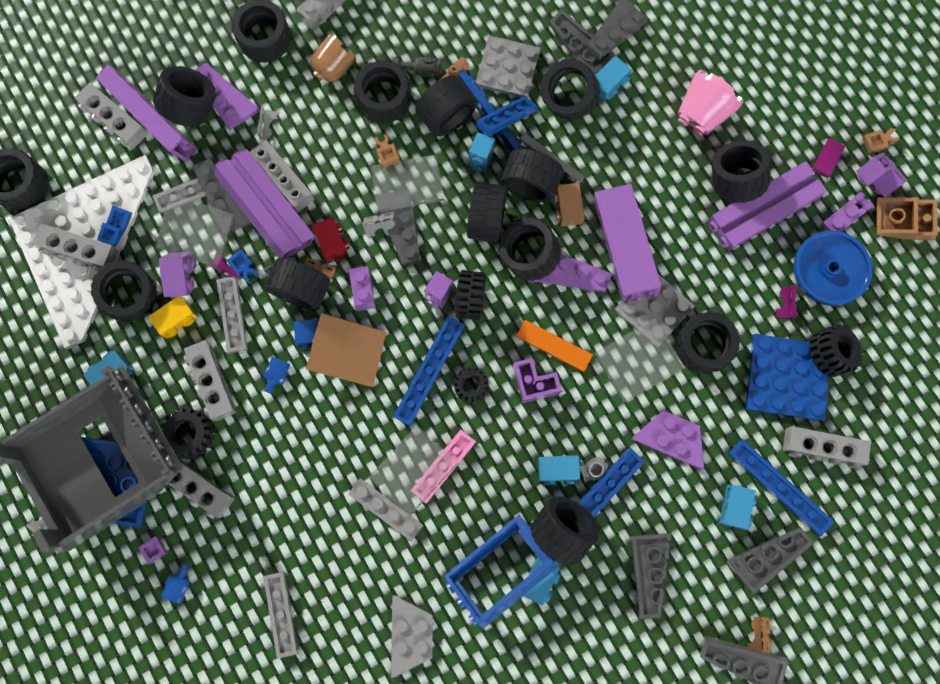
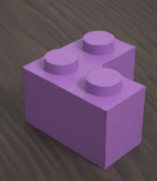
M884 152L874 156L856 171L858 174L857 178L862 184H867V186L873 184L876 193L887 197L908 181Z
M193 251L172 252L159 258L164 297L189 295L194 289V281L190 278V273L195 270L197 265Z
M533 358L514 362L513 369L522 404L561 393L562 390L557 372L538 377Z

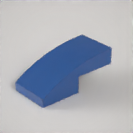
M112 205L107 223H102L97 241L116 247L133 213Z

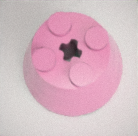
M698 70L694 75L678 111V116L680 117L678 122L685 127L687 125L691 126L693 133L699 137L708 135L743 104V99L735 96L733 92L735 89L712 73L710 75L703 74V70Z

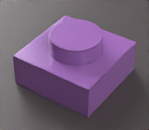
M159 536L153 537L138 547L148 564H152L168 553Z

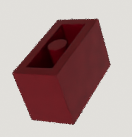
M332 217L312 225L328 264L349 256L347 252L350 249L346 238L342 239L340 235L343 232L340 222L336 223Z

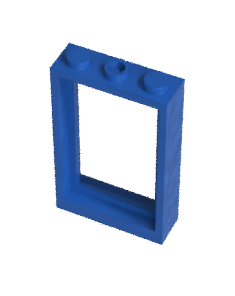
M519 514L444 576L448 581L445 585L452 594L456 593L459 599H457L459 605L464 610L467 608L471 613L468 617L475 626L480 625L482 628H486L558 568L560 564L540 550L532 538L530 527ZM518 531L543 564L482 614L458 580Z

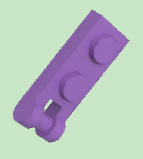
M861 191L821 225L826 231L842 232L873 207L874 204L871 201L868 202ZM858 202L862 206V208L859 209L855 205V203Z

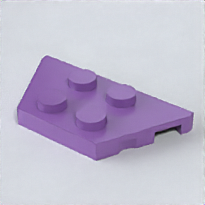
M666 411L658 414L631 439L702 470L704 468L700 426Z

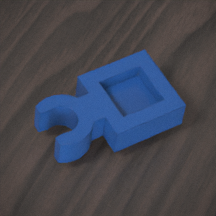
M242 249L226 260L238 276L243 274L244 280L247 283H252L249 280V275L254 274L257 278L259 277L257 271L251 268L254 264Z

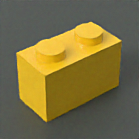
M177 296L148 316L158 333L166 339L177 335L178 330L190 326L194 323V319L198 317L187 300L182 296Z

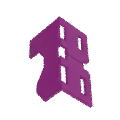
M216 253L210 267L239 279L240 276L237 275L233 268L226 265L223 261L224 255L220 256L221 254Z
M796 284L781 289L780 295L783 299V306L781 309H776L777 318H793L796 316Z

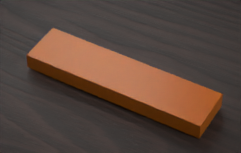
M524 320L516 335V338L582 372L585 371L593 354L527 320Z

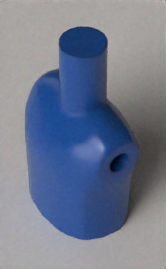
M275 357L271 358L263 374L264 379L268 381L264 392L271 394L275 384L281 385L284 383L291 364Z
M181 563L178 573L170 574L167 577L165 588L161 595L162 598L175 603H182L183 597L190 585V580L185 578L189 565Z

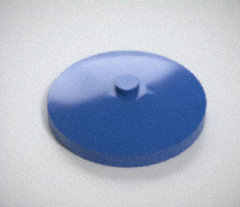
M823 231L814 234L799 247L795 254L793 270L796 282L809 298L818 303L828 306L848 304L860 297L871 282L872 262L869 253L856 238L847 233Z

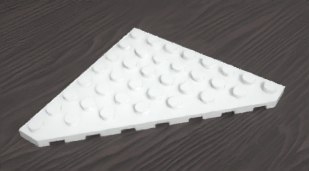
M146 155L9 218L62 344L66 349H70L86 340L89 326L95 319L98 306L95 305L94 299L91 296V283L98 271L92 269L91 265L85 264V267L73 263L74 260L72 259L64 261L55 257L56 254L50 253L49 256L38 252L39 248L32 244L42 223L97 241L102 223H107L113 205L133 213L122 238L114 247L119 251L115 259L117 261L120 251L124 249L128 239L127 234L130 227L133 226L138 215L137 210L140 203H143L148 191L149 181L153 179L155 174ZM95 252L91 254L90 258L95 255Z

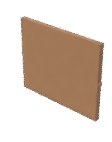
M320 313L306 370L373 387L381 360L380 356L386 332Z

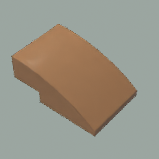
M918 197L877 198V235L911 240H935L938 236L937 200H918Z

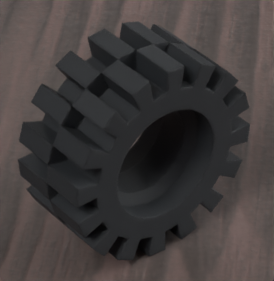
M465 367L464 370L461 369L455 376V393L464 402H479L488 392V378L485 372H482L479 368ZM475 378L479 382L478 389L474 392H468L464 388L466 379Z

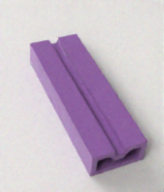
M107 65L100 71L96 79L169 152L186 162L198 149L171 121L161 116L155 109L154 104L124 75L118 73L110 65Z
M247 149L234 153L231 160L223 159L215 165L214 176L278 258L288 259L312 244L315 237Z
M805 161L772 180L768 190L756 200L745 203H732L713 214L708 220L709 228L717 234L721 246L729 252L820 199L827 190L819 179H815L813 170Z
M627 184L594 192L595 207L622 302H634L639 299L638 296L642 295L647 298L658 295L661 290V283L632 185Z

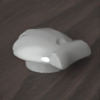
M595 457L585 465L579 466L585 483L589 480H599L608 471V464L600 457Z

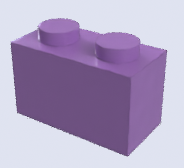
M368 266L349 269L356 310L376 308Z
M436 271L424 290L427 303L433 308L439 307L443 309L454 291L453 280Z

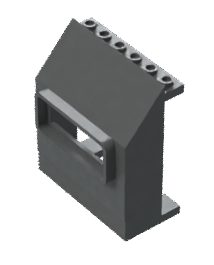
M123 365L118 369L109 366L101 370L102 374L106 375L105 377L0 441V463L14 466L48 528L38 529L32 533L41 552L71 551L76 546H79V544H82L87 539H90L157 496L183 468ZM100 417L103 418L139 480V483L117 497L79 433L81 429Z

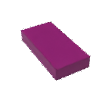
M828 138L812 167L813 172L828 179L845 145Z

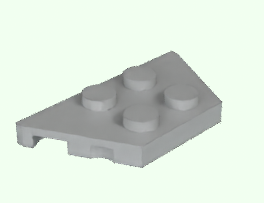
M397 595L392 597L391 678L433 657V614L399 598Z

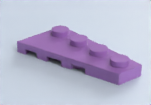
M207 63L195 69L208 77L215 86L216 97L213 106L229 130L260 112V109Z
M541 247L537 258L543 253L545 247ZM561 254L559 264H557L555 270L550 275L540 280H528V282H540L547 285L554 284L569 288L576 287L583 290L605 292L612 273Z

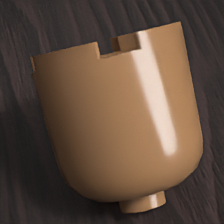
M332 34L326 37L311 57L310 63L315 70L313 74L320 81L322 79L328 82L337 81L357 60L350 50L346 52L341 47L343 43Z

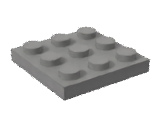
M488 36L476 79V86L520 98L523 96L528 98L541 48Z
M659 274L661 290L658 295L647 298L644 295L638 296L639 299L634 302L623 301L614 310L656 348L661 345L695 307L694 304Z

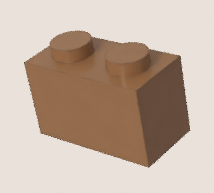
M580 184L559 185L553 201L558 206V210L555 213L556 220L560 221V227L583 224L585 217Z

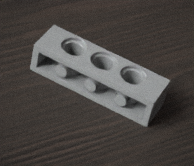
M90 82L74 97L80 103L78 107L86 114L90 112L92 114L90 117L97 124H104L103 128L111 136L113 134L118 136L116 138L117 141L124 147L128 145L134 149L148 135L140 124Z
M42 223L32 243L39 248L38 252L49 256L50 253L56 254L55 257L64 261L72 259L74 260L73 263L85 267V264L91 265V268L96 271L104 267L105 264L114 262L119 252L112 245ZM95 252V255L90 258L91 254Z
M204 340L184 348L186 354L184 355V360L192 369L190 375L193 382L198 385L199 390H197V394L200 400L205 403L204 412L207 418L217 422L238 413L211 343ZM205 360V366L199 369V363ZM209 377H212L213 381L211 385L206 386V380ZM218 394L219 401L213 404L212 398Z
M792 426L785 429L783 451L789 452V456L792 457L804 455L809 456V460L821 461V459L828 460L829 464L841 465V463H846L849 468L860 469L861 466L869 465L871 441ZM804 440H807L809 442V449H806L804 447ZM824 444H827L829 447L828 453L823 449ZM844 447L849 452L848 457L843 454Z
M179 459L183 468L180 471V479L175 481L173 478L168 483L173 487L172 491L181 497L184 495L189 498L188 502L194 507L198 508L200 506L205 510L203 513L212 519L214 517L222 518L235 500V497ZM193 482H195L196 485H197V488H196V490L192 493V492L190 491V485H191ZM208 493H211L213 499L207 504L205 497Z

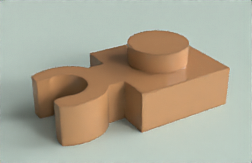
M895 128L889 129L885 134L882 130L864 135L862 140L868 153L872 154L884 150L889 144L896 143L900 138H892L890 134L896 131Z
M384 134L385 140L383 142L378 141V138L375 137V144L378 147L376 152L383 168L400 162L394 144H389L387 134Z

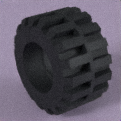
M461 270L459 273L454 311L456 318L480 320L486 287V274L484 272Z
M841 324L833 325L814 333L812 338H810V357H812L816 368L819 371L821 370L823 375L836 377L855 371L860 367L863 358L861 355V344L857 336L847 326H841Z
M181 408L179 412L175 410L171 412V417H165L166 423H162L160 427H163L162 432L177 457L185 459L199 458L200 454L207 453V448L212 447L210 442L215 439V436H212V433H215V428L211 427L213 423L211 420H208L205 414L190 408ZM193 423L196 428V436L191 443L183 445L179 439L180 430L184 425Z

